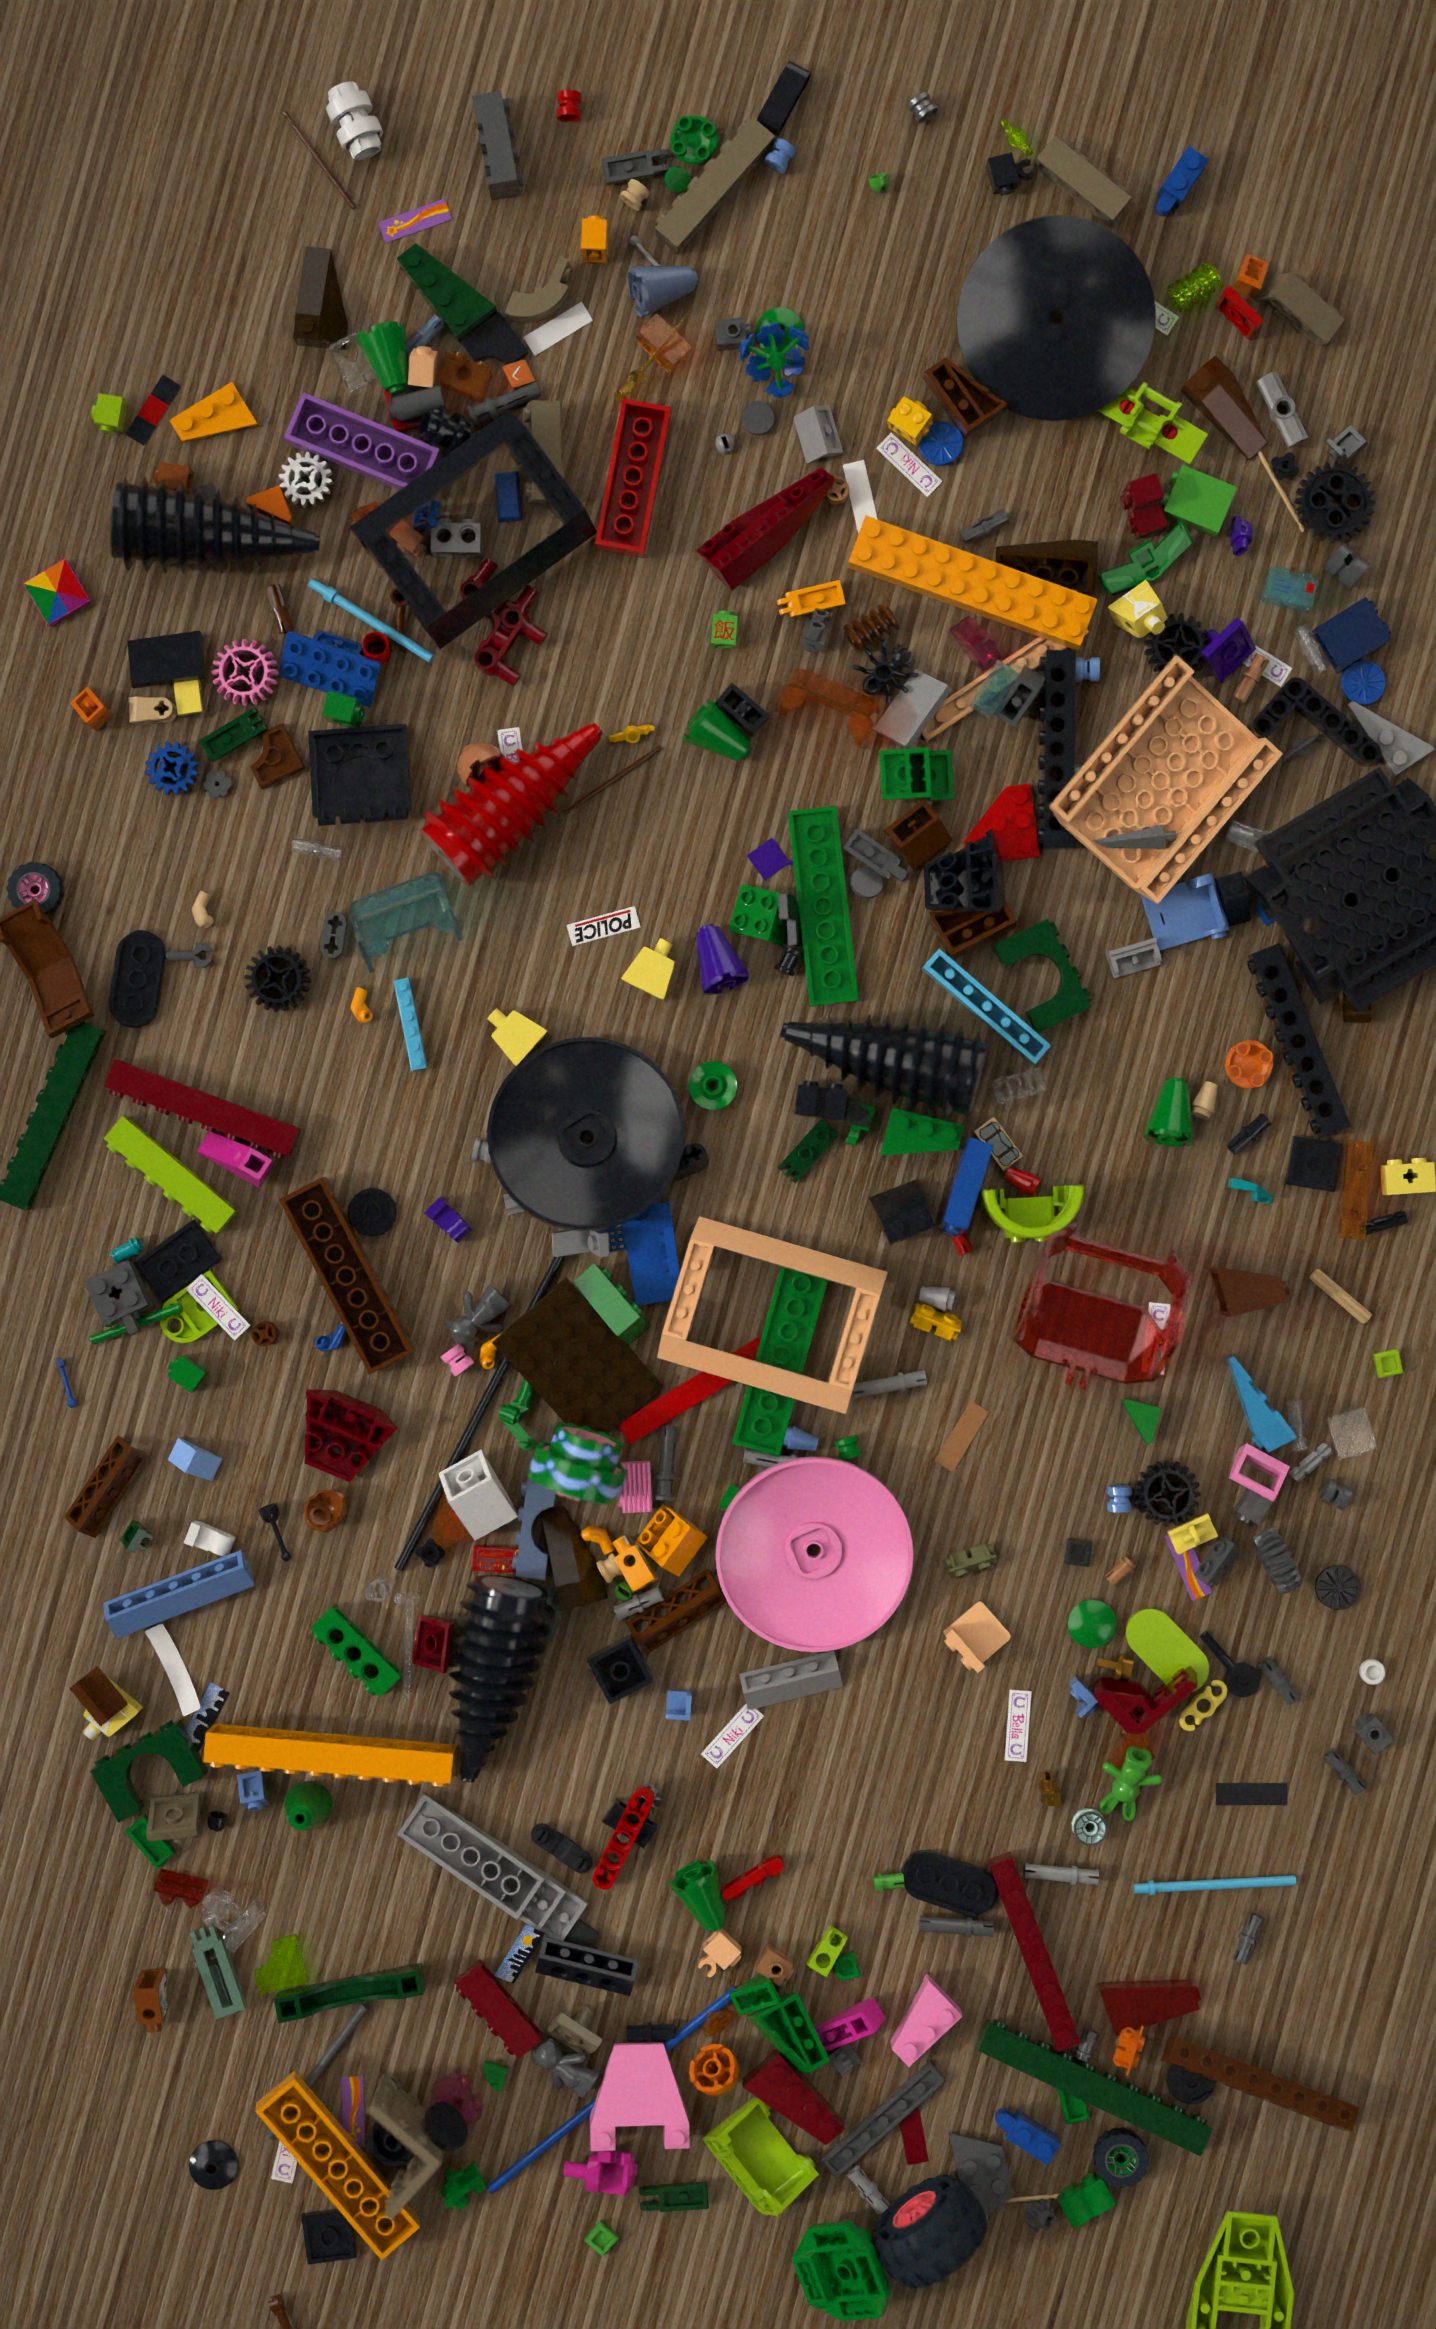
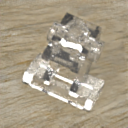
M222 1885L219 1889L214 1886L201 1902L204 1905L200 1911V1914L203 1915L201 1918L208 1926L213 1927L214 1925L225 1932L223 1938L226 1948L234 1953L266 1917L263 1905L257 1900H254L247 1909H242L233 1903L235 1898L228 1891H224ZM228 1912L238 1917L233 1924L223 1920V1917Z

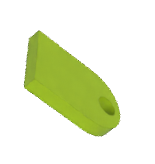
M212 1270L203 1274L214 1288L238 1311V1306ZM187 1287L167 1300L162 1307L163 1309L180 1302L183 1312L160 1320V1325L165 1335L179 1343L193 1342L218 1325L213 1317L186 1290ZM173 1318L181 1322V1329L176 1333L169 1329V1322Z

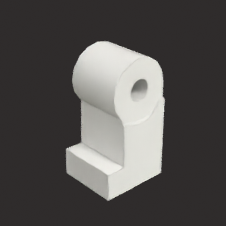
M194 1520L190 1525L184 1543L206 1551L209 1550L224 1557L230 1554L235 1537L201 1521Z

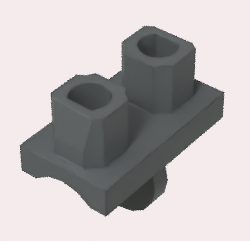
M815 608L813 617L808 615L799 644L806 651L815 653L823 650L832 623L827 621L828 611Z

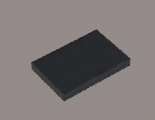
M201 631L127 641L130 678L133 689L206 679Z
M193 1219L135 1261L134 1264L160 1300L164 1302L223 1258L195 1219Z

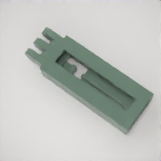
M212 1923L208 1925L210 1935H208L205 1926L199 1928L201 1938L198 1937L196 1930L190 1931V1936L194 1945L192 1951L215 2018L218 2019L244 2010L247 2007V2002L224 1936L219 1937L216 1926ZM209 1950L210 1959L217 1958L218 1964L209 1966L205 1951Z

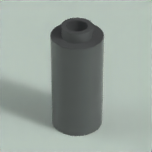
M439 385L392 398L393 403L388 404L392 419L397 418L398 422L423 416L430 408L438 409L439 406L445 407Z

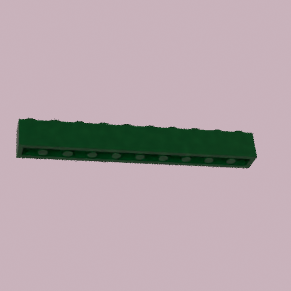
M995 2019L993 2023L986 2020L975 2045L979 2052L1198 2156H1202L1213 2130L1206 2124L1207 2119L1197 2114L1190 2117L1184 2114V2108L1174 2103L1169 2107L1162 2103L1163 2099L1153 2093H1149L1146 2096L1140 2093L1141 2088L1127 2082L1126 2086L1118 2083L1119 2078L1106 2071L1104 2075L1095 2072L1097 2067L1085 2061L1080 2065L1073 2061L1074 2056L1064 2051L1057 2054L1051 2051V2045L1041 2040L1036 2044L1029 2040L1030 2035L1020 2030H1016V2033L1007 2030V2024Z

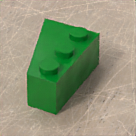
M891 1108L879 1156L958 1150L964 1125Z
M594 1263L572 1283L613 1332L630 1345L648 1330L651 1325L642 1316L644 1313L635 1302L631 1303L626 1298L629 1295L620 1284L616 1286L610 1280L613 1278V1275L605 1266L600 1268Z

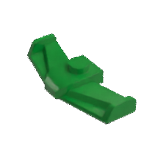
M1180 521L1155 547H1153L1151 541L1147 540L1127 552L1132 562L1098 572L1096 575L1109 595L1136 587L1144 580L1152 583L1162 577L1163 573L1194 542L1184 523Z

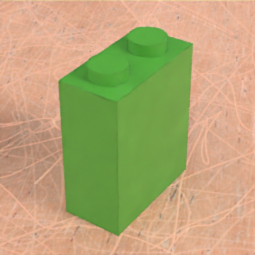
M1182 465L1179 471L1174 470L1169 484L1172 485L1169 494L1165 493L1161 501L1165 518L1177 523L1182 521L1185 526L1215 538L1219 533L1237 487Z

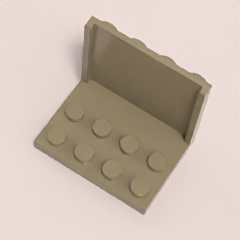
M384 2073L378 2080L377 2090L367 2112L414 2152L407 2167L401 2166L394 2174V2180L390 2185L392 2188L388 2192L389 2197L385 2201L387 2206L384 2214L392 2220L441 2165L445 2150L436 2146L430 2139L432 2137L430 2132L425 2130L424 2116L428 2108H423L414 2094L411 2092L407 2094L401 2088V2084L396 2078L388 2077Z

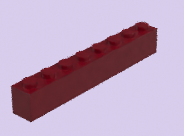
M114 1059L104 1087L110 1089L109 1094L123 1098L125 1094L133 1097V1103L144 1107L149 1103L156 1106L155 1111L168 1116L170 1112L178 1114V1120L192 1124L194 1120L202 1123L201 1128L213 1133H215L216 1129L225 1132L224 1137L237 1142L239 1138L247 1140V1146L261 1150L263 1146L271 1150V1155L284 1159L285 1155L292 1156L302 1130L299 1127Z
M1007 1852L988 1859L1057 2051L1081 2043L1012 1854Z

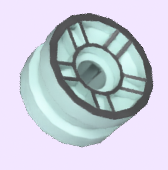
M1083 1808L1073 1816L1072 1830L1079 1842L1087 1846H1096L1106 1838L1108 1832L1107 1823L1098 1810ZM1093 1823L1095 1827H1092L1087 1832L1085 1829L1086 1824Z

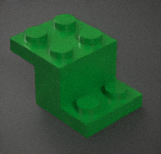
M929 747L879 750L882 801L904 800L905 803L920 802L923 799L926 802L954 800L951 750L929 751Z

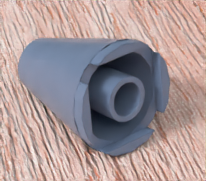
M689 266L630 267L629 270L631 272L627 273L629 295L631 300H636L638 306L634 307L640 317L648 316L693 292L695 285L698 284L697 274Z

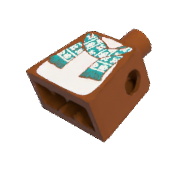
M166 1968L141 1970L133 1989L137 2022L139 2024H146L147 2032L157 2033L162 2030L161 2022H163L168 2010Z

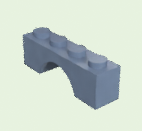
M528 1477L527 1482H522L521 1496L525 1497L524 1506L519 1507L518 1521H522L521 1531H516L515 1545L519 1546L518 1555H513L512 1570H516V1577L545 1580L549 1553L536 1543L533 1537L532 1526L534 1519L540 1512L554 1507L556 1491L548 1489Z

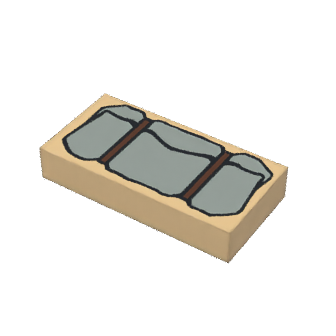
M994 1117L973 1131L980 1141L994 1145L991 1156L1003 1171L1023 1156Z

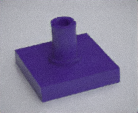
M1236 617L1220 634L1214 629L1207 631L1204 638H1209L1210 643L1201 653L1214 678L1222 683L1256 650V647L1244 623Z

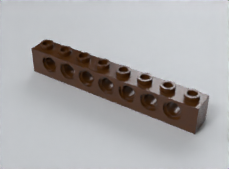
M1177 2037L1167 2038L1161 2061L1337 2129L1353 2131L1359 2107Z

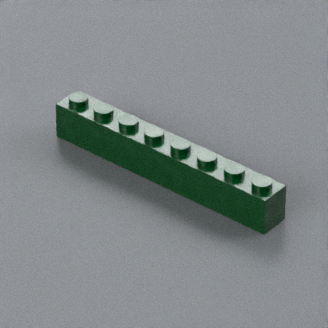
M84 1021L65 1032V1035H67L64 1044L59 1045L55 1054L57 1061L54 1067L51 1066L46 1074L45 1079L48 1082L45 1089H41L37 1095L36 1102L38 1105L35 1112L32 1111L27 1118L26 1125H28L26 1133L25 1135L21 1134L17 1141L16 1147L19 1148L17 1154L9 1160L7 1177L0 1182L1 1201L24 1211L30 1210L105 1037L106 1030Z

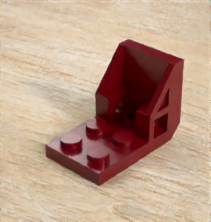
M1191 1666L1185 1670L1183 1668L1179 1669L1172 1676L1173 1680L1168 1685L1162 1684L1155 1690V1696H1152L1140 1682L1100 1677L1094 1683V1698L1127 1734L1142 1735L1197 1688V1673Z

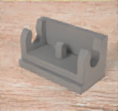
M1156 938L1106 953L1113 979L1161 965L1160 962H1162Z

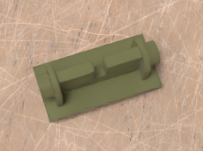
M985 1543L970 1548L972 1558L967 1557L965 1550L949 1555V1558L945 1559L948 1568L953 1567V1569H949L950 1577L961 1579L969 1576L972 1571L978 1569L986 1571L993 1568V1564L997 1563L996 1555L991 1556V1554H994L992 1544L987 1545Z

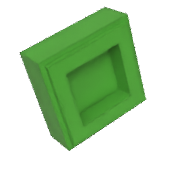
M600 2220L588 2233L584 2241L603 2257L619 2239V2235Z

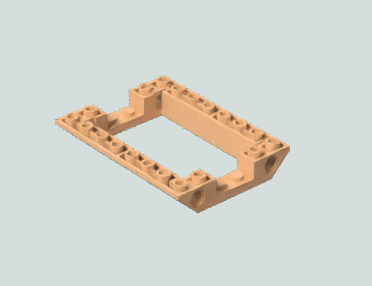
M699 1216L689 1241L664 1325L657 1358L846 1414L888 1272ZM714 1246L856 1288L829 1383L686 1341L693 1326L694 1314L706 1273L712 1262Z

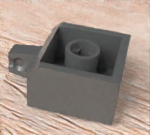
M128 1260L84 1281L103 1326L111 1327L119 1323L120 1326L125 1325L129 1335L133 1336L141 1332L137 1319L141 1317V1312L153 1307V1302L134 1262ZM118 1290H122V1293L119 1294L120 1299L116 1298Z

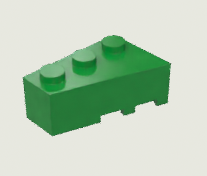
M786 1993L780 1997V2004L757 2010L746 2016L798 2072L811 2073L830 2061L798 1993Z

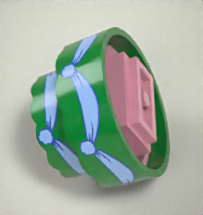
M559 1422L550 1443L541 1441L537 1444L527 1476L534 1482L556 1491V1494L577 1501L584 1500L606 1505L618 1504L628 1472L627 1469L618 1463L623 1443L619 1442L615 1437H609L606 1433L594 1431L587 1426L578 1427L573 1423L565 1424Z

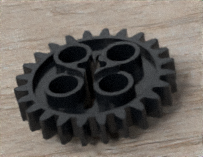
M1336 461L1333 468H1331L1330 464L1326 462L1323 470L1321 467L1316 466L1314 468L1315 474L1309 471L1306 474L1308 480H1301L1300 485L1303 488H1298L1295 492L1301 497L1294 501L1295 504L1301 505V507L1296 509L1295 513L1303 515L1298 522L1307 523L1305 531L1311 528L1314 530L1312 533L1313 538L1320 533L1322 542L1327 536H1330L1331 543L1336 541L1337 536L1341 542H1344L1346 534L1352 539L1355 537V531L1361 533L1364 530L1361 524L1367 525L1370 522L1366 516H1372L1374 511L1368 507L1373 506L1376 501L1370 500L1369 497L1375 491H1367L1371 481L1365 483L1362 481L1366 475L1365 473L1359 476L1356 475L1358 467L1349 471L1348 463L1340 468L1339 462ZM1330 480H1337L1341 486L1340 490H1334L1330 486ZM1312 497L1321 498L1323 502L1322 507L1315 506L1312 502ZM1336 498L1339 502L1333 506L1331 502ZM1347 498H1354L1357 502V508H1351L1347 504ZM1345 513L1350 515L1349 519L1346 517ZM1334 514L1338 516L1339 524H1332L1329 521V515Z

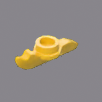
M647 724L637 727L631 725L626 727L623 732L608 736L610 742L626 740L629 743H636L642 734L647 735L650 731H654L655 726Z

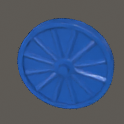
M945 421L933 423L928 429V434L919 442L920 452L924 459L933 465H948L954 462L963 450L962 434L952 423Z
M1366 660L1357 661L1348 666L1341 678L1343 694L1349 701H1354L1359 705H1368L1378 700L1386 686V679L1382 669L1377 664Z

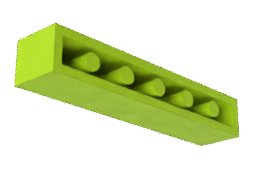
M122 1116L103 1138L108 1142L106 1146L117 1155L121 1153L127 1158L125 1162L136 1171L139 1168L146 1174L144 1178L153 1186L158 1184L164 1189L163 1194L172 1202L177 1200L183 1205L181 1209L191 1218L196 1216L202 1221L200 1225L210 1234L213 1231L221 1233L238 1213L239 1210L129 1117Z

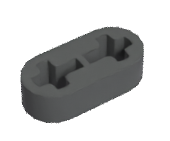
M332 912L326 916L321 939V951L326 957L336 959L343 954L348 926L346 917L338 912ZM335 917H338L339 921L342 922V926H338L336 934H333L334 928L329 923L330 920L333 921ZM332 937H335V945L339 946V949L334 950L333 954H330V950L326 949V945H330Z

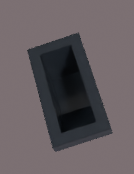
M1236 872L1215 879L1229 927L1251 921L1249 896L1242 872Z

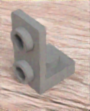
M564 1230L552 1233V1253L555 1257L592 1252L600 1258L609 1256V1235L605 1230Z

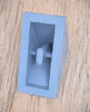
M178 1438L168 1460L187 1474L212 1481L223 1458L184 1439Z

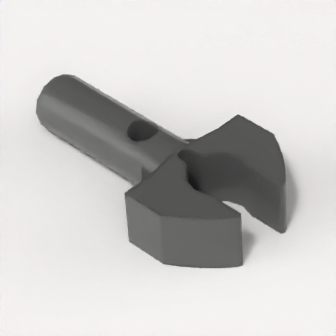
M195 943V948L192 951H167L166 959L167 961H193L196 964V968H206L213 960H201L197 955L202 951L213 952V950L204 943Z

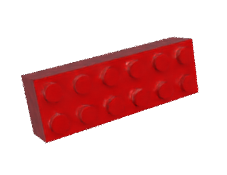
M622 398L595 540L596 550L638 558L645 557L672 415L671 407Z

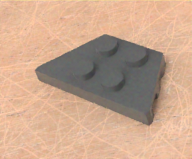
M949 2132L959 2179L967 2184L984 2208L986 2218L1013 2196L1002 2144L993 2141L986 2142L980 2138L972 2136L970 2138L958 2135L956 2132Z

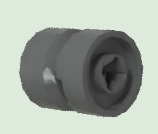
M1343 542L1324 564L1323 568L1332 576L1338 575V581L1350 589L1370 564L1361 556L1355 557L1354 550Z

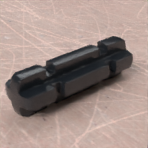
M1398 1211L1394 1215L1388 1214L1371 1219V1222L1368 1220L1359 1223L1360 1233L1368 1235L1372 1234L1373 1231L1379 1232L1395 1227L1396 1224H1406L1408 1222L1405 1211Z

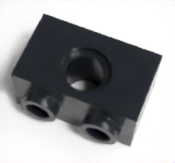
M733 683L716 700V704L724 713L752 737L769 719V714Z

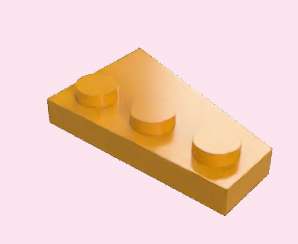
M232 382L169 420L183 443L209 438L224 432H234L241 428L259 426Z

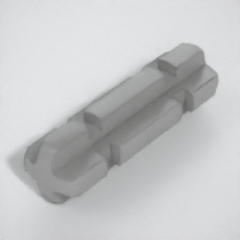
M1322 1443L1316 1448V1452L1313 1451L1299 1463V1467L1295 1466L1289 1472L1296 1482H1300L1306 1477V1473L1309 1474L1323 1462L1322 1459H1327L1332 1455L1333 1451L1326 1443Z

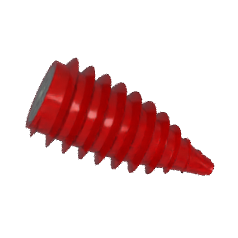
M595 723L592 725L587 724L576 732L572 731L570 735L562 739L554 738L553 743L547 746L535 743V752L531 754L517 749L518 761L512 763L505 758H500L501 771L497 773L484 767L485 781L481 783L473 778H468L471 791L464 793L458 789H453L456 802L451 805L443 800H439L442 813L438 816L427 811L424 812L427 825L420 830L422 835L445 865L467 887L472 884L475 886L474 882L483 874L494 879L491 867L496 862L508 867L504 855L509 850L521 855L518 842L522 837L534 841L530 830L535 823L547 828L543 819L547 809L558 813L554 803L559 794L569 797L565 787L571 778L577 779L575 776L576 771L582 762H586V757L601 740L602 730Z

